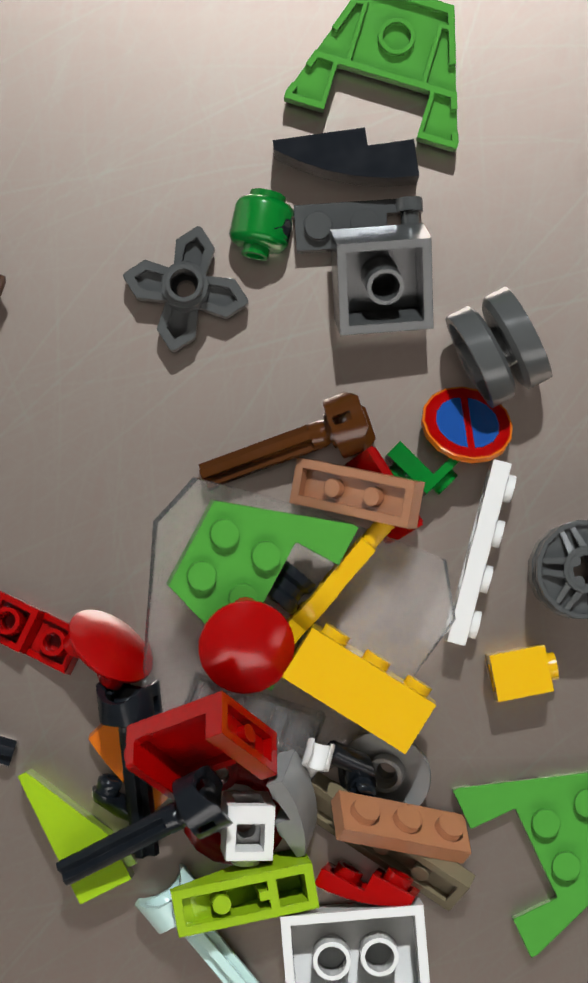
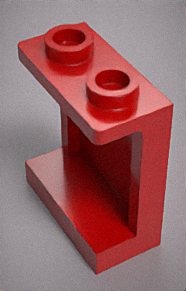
M219 691L128 725L126 730V748L124 750L125 766L130 772L175 802L172 790L173 781L205 765H209L216 771L239 763L260 780L277 775V732L225 692Z

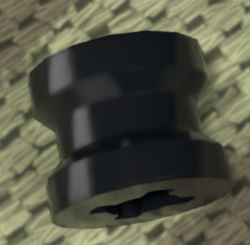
M286 561L267 596L293 616L299 608L298 601L304 594H311L316 585Z

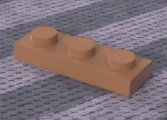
M297 457L289 503L402 528L417 529L425 482L310 458Z
M339 790L331 800L336 840L461 864L472 853L464 814Z

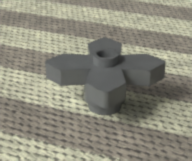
M200 226L193 228L176 239L174 264L170 267L143 260L123 274L126 283L137 300L165 303L157 331L173 353L196 340L199 310L229 319L248 306V298L235 279L207 276L215 253V247ZM184 283H190L195 287V292L190 296L180 297L178 295V289Z

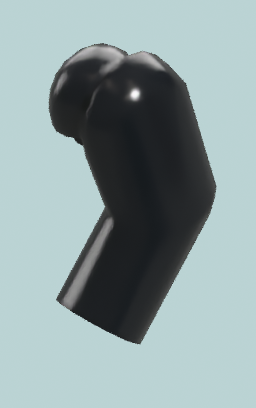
M330 741L327 745L335 744L331 765L343 770L347 791L375 797L376 778L371 758L367 754L338 741Z

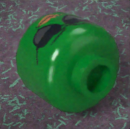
M255 188L251 189L248 195L241 196L237 200L229 236L233 243L242 248L241 254L254 260L266 261L269 259V254L281 253L287 248L294 212L291 206L285 203L286 197L281 193L269 189Z

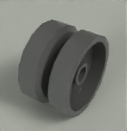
M503 287L484 297L482 301L484 319L476 310L469 306L447 316L445 319L449 334L466 373L491 408L515 396L516 387L513 376L521 385L528 389L553 377L547 354L532 322L518 299L507 287Z

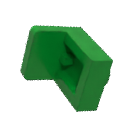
M401 441L385 456L391 463L388 467L394 476L425 482L423 496L431 489L439 495L458 476L452 468L459 461L449 458L433 474Z

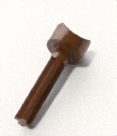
M348 392L324 399V420L312 422L198 464L206 489H213L328 447L331 443H333L335 448H339L344 459L362 453L376 440L366 408L361 405L358 395Z

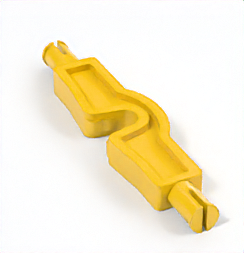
M374 521L362 536L360 535L345 552L340 564H334L320 580L314 593L306 601H302L298 605L299 608L294 615H290L287 618V622L293 632L294 644L332 604L348 582L374 554L375 548L395 526Z

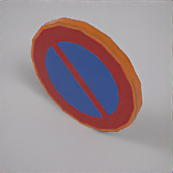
M463 386L445 388L433 394L422 410L421 426L426 439L438 452L453 460L471 464L489 462L502 455L511 442L513 424L507 410L501 404L491 408L477 389Z

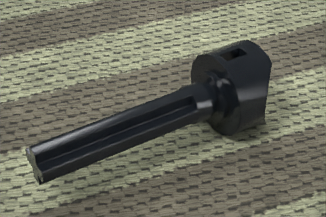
M159 679L144 687L125 683L120 690L108 689L100 682L96 684L100 723L105 726L119 727L129 825L155 812L153 787L126 768L124 750L126 748V730L128 725L163 712ZM156 841L132 854L138 859H143L146 856H157L160 853L159 843Z
M205 765L174 780L172 790L175 802L161 807L160 810L57 862L56 867L62 874L63 882L69 886L170 834L184 829L186 826L198 839H205L231 826L233 822L221 809L223 782L213 768Z

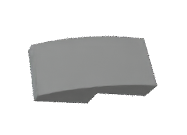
M293 749L278 754L277 775L269 777L266 786L269 788L272 798L280 805L275 820L277 831L281 838L288 843L296 857H301L306 854L317 823V802L310 776L305 766L301 764L302 760L298 753Z

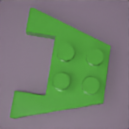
M350 0L333 24L331 31L318 49H315L301 73L287 88L284 102L324 113L336 71L340 68L428 95L429 99L416 141L455 153L459 137L457 130L458 106L454 5L438 0Z
M211 499L166 584L205 625L217 610L235 602L239 598L249 597L264 603L295 543L339 565L359 527L341 521ZM275 684L267 689L272 691Z
M588 771L514 781H498L472 786L464 785L452 789L470 829L515 809L555 895L511 916L531 958L538 955L588 906Z

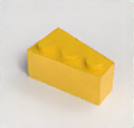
M315 622L295 650L293 659L283 673L282 678L406 754L436 707L435 700L429 696L432 688L410 674L405 679H402L389 670L392 663L368 648L365 653L361 652L348 643L351 638L344 632L328 623L323 627Z

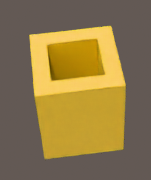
M536 644L485 654L495 701L503 702L554 691L552 680L559 679L558 665L554 652L546 653L545 645Z

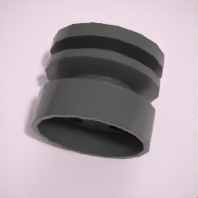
M576 520L550 529L535 543L528 560V580L535 597L548 611L565 618L588 619V582L585 583L583 576H575L573 572V567L581 565L580 557L583 556L585 563H588V520Z

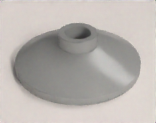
M366 732L354 738L347 745L367 754L371 758L376 778L375 797L418 806L423 803L431 785V770L426 756L414 742L407 753L404 754L374 734ZM380 763H387L393 766L396 771L386 772L382 769ZM338 768L340 785L346 789L343 770Z

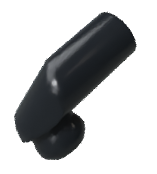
M104 773L100 775L97 785L92 786L94 802L116 817L129 822L126 794L119 792L122 787V781L112 774Z

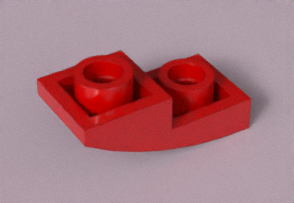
M0 591V643L64 674L71 675L78 658L68 654L63 646V640L68 634L69 622Z
M338 861L337 865L328 862L321 869L315 881L317 887L349 900L378 906H409L420 892L419 889L412 886L414 880L396 868L388 867L387 871L378 868L367 883L361 879L363 873L359 869L343 861Z

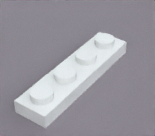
M496 459L489 462L444 641L466 646L468 637L475 639L482 617V612L475 610L479 592L486 594L488 592L494 569L493 566L486 565L490 548H499L505 527V521L498 520L502 502H511L517 479L516 476L509 475L511 463Z

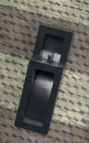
M363 127L273 140L275 160L320 178L353 185L381 187L417 185L419 170L414 139L368 145L366 130Z

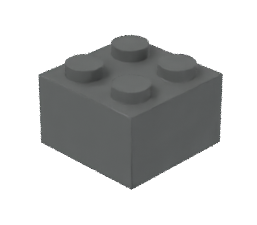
M423 223L330 229L334 320L340 336L434 329L432 238Z

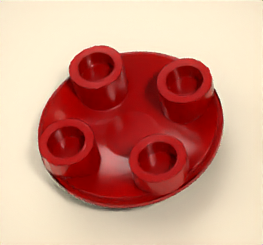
M249 597L239 598L235 602L217 610L204 625L197 643L199 658L208 677L221 688L241 694L260 692L277 683L293 659L295 648L293 632L285 617L272 606Z
M84 610L77 613L71 619L68 626V634L63 640L64 649L71 656L81 659L86 666L97 673L98 680L103 686L111 690H120L125 683H137L148 675L151 669L149 650L142 638L124 621L109 613L98 610Z

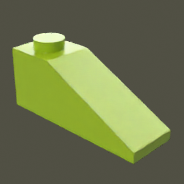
M32 768L18 776L59 861L115 833ZM130 854L71 884L80 905L131 880L135 874L132 866L137 864L135 855Z
M292 849L273 853V861H260L259 865L253 867L233 865L170 889L179 938L319 908L312 862L307 854L296 857Z

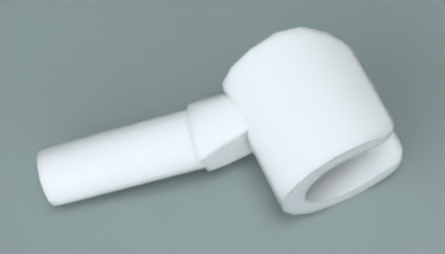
M308 738L301 764L305 766L311 780L317 771L329 772L335 744L331 743L330 746L316 743L315 738Z

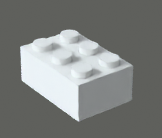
M416 897L409 906H378L356 902L320 905L317 909L280 916L286 983H430L424 905L420 897Z

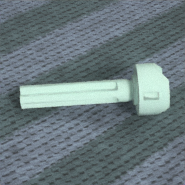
M179 864L177 877L168 889L156 896L138 898L135 903L137 909L159 934L176 927L170 889L195 880V877L184 864ZM216 930L185 937L222 983H259Z

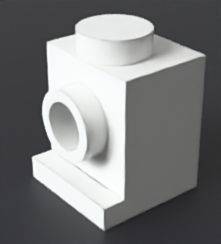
M222 791V810L233 822L231 826L221 830L220 849L225 861H231L232 864L240 867H253L259 865L260 861H273L276 805L269 792ZM238 824H252L248 831L240 832L237 830Z

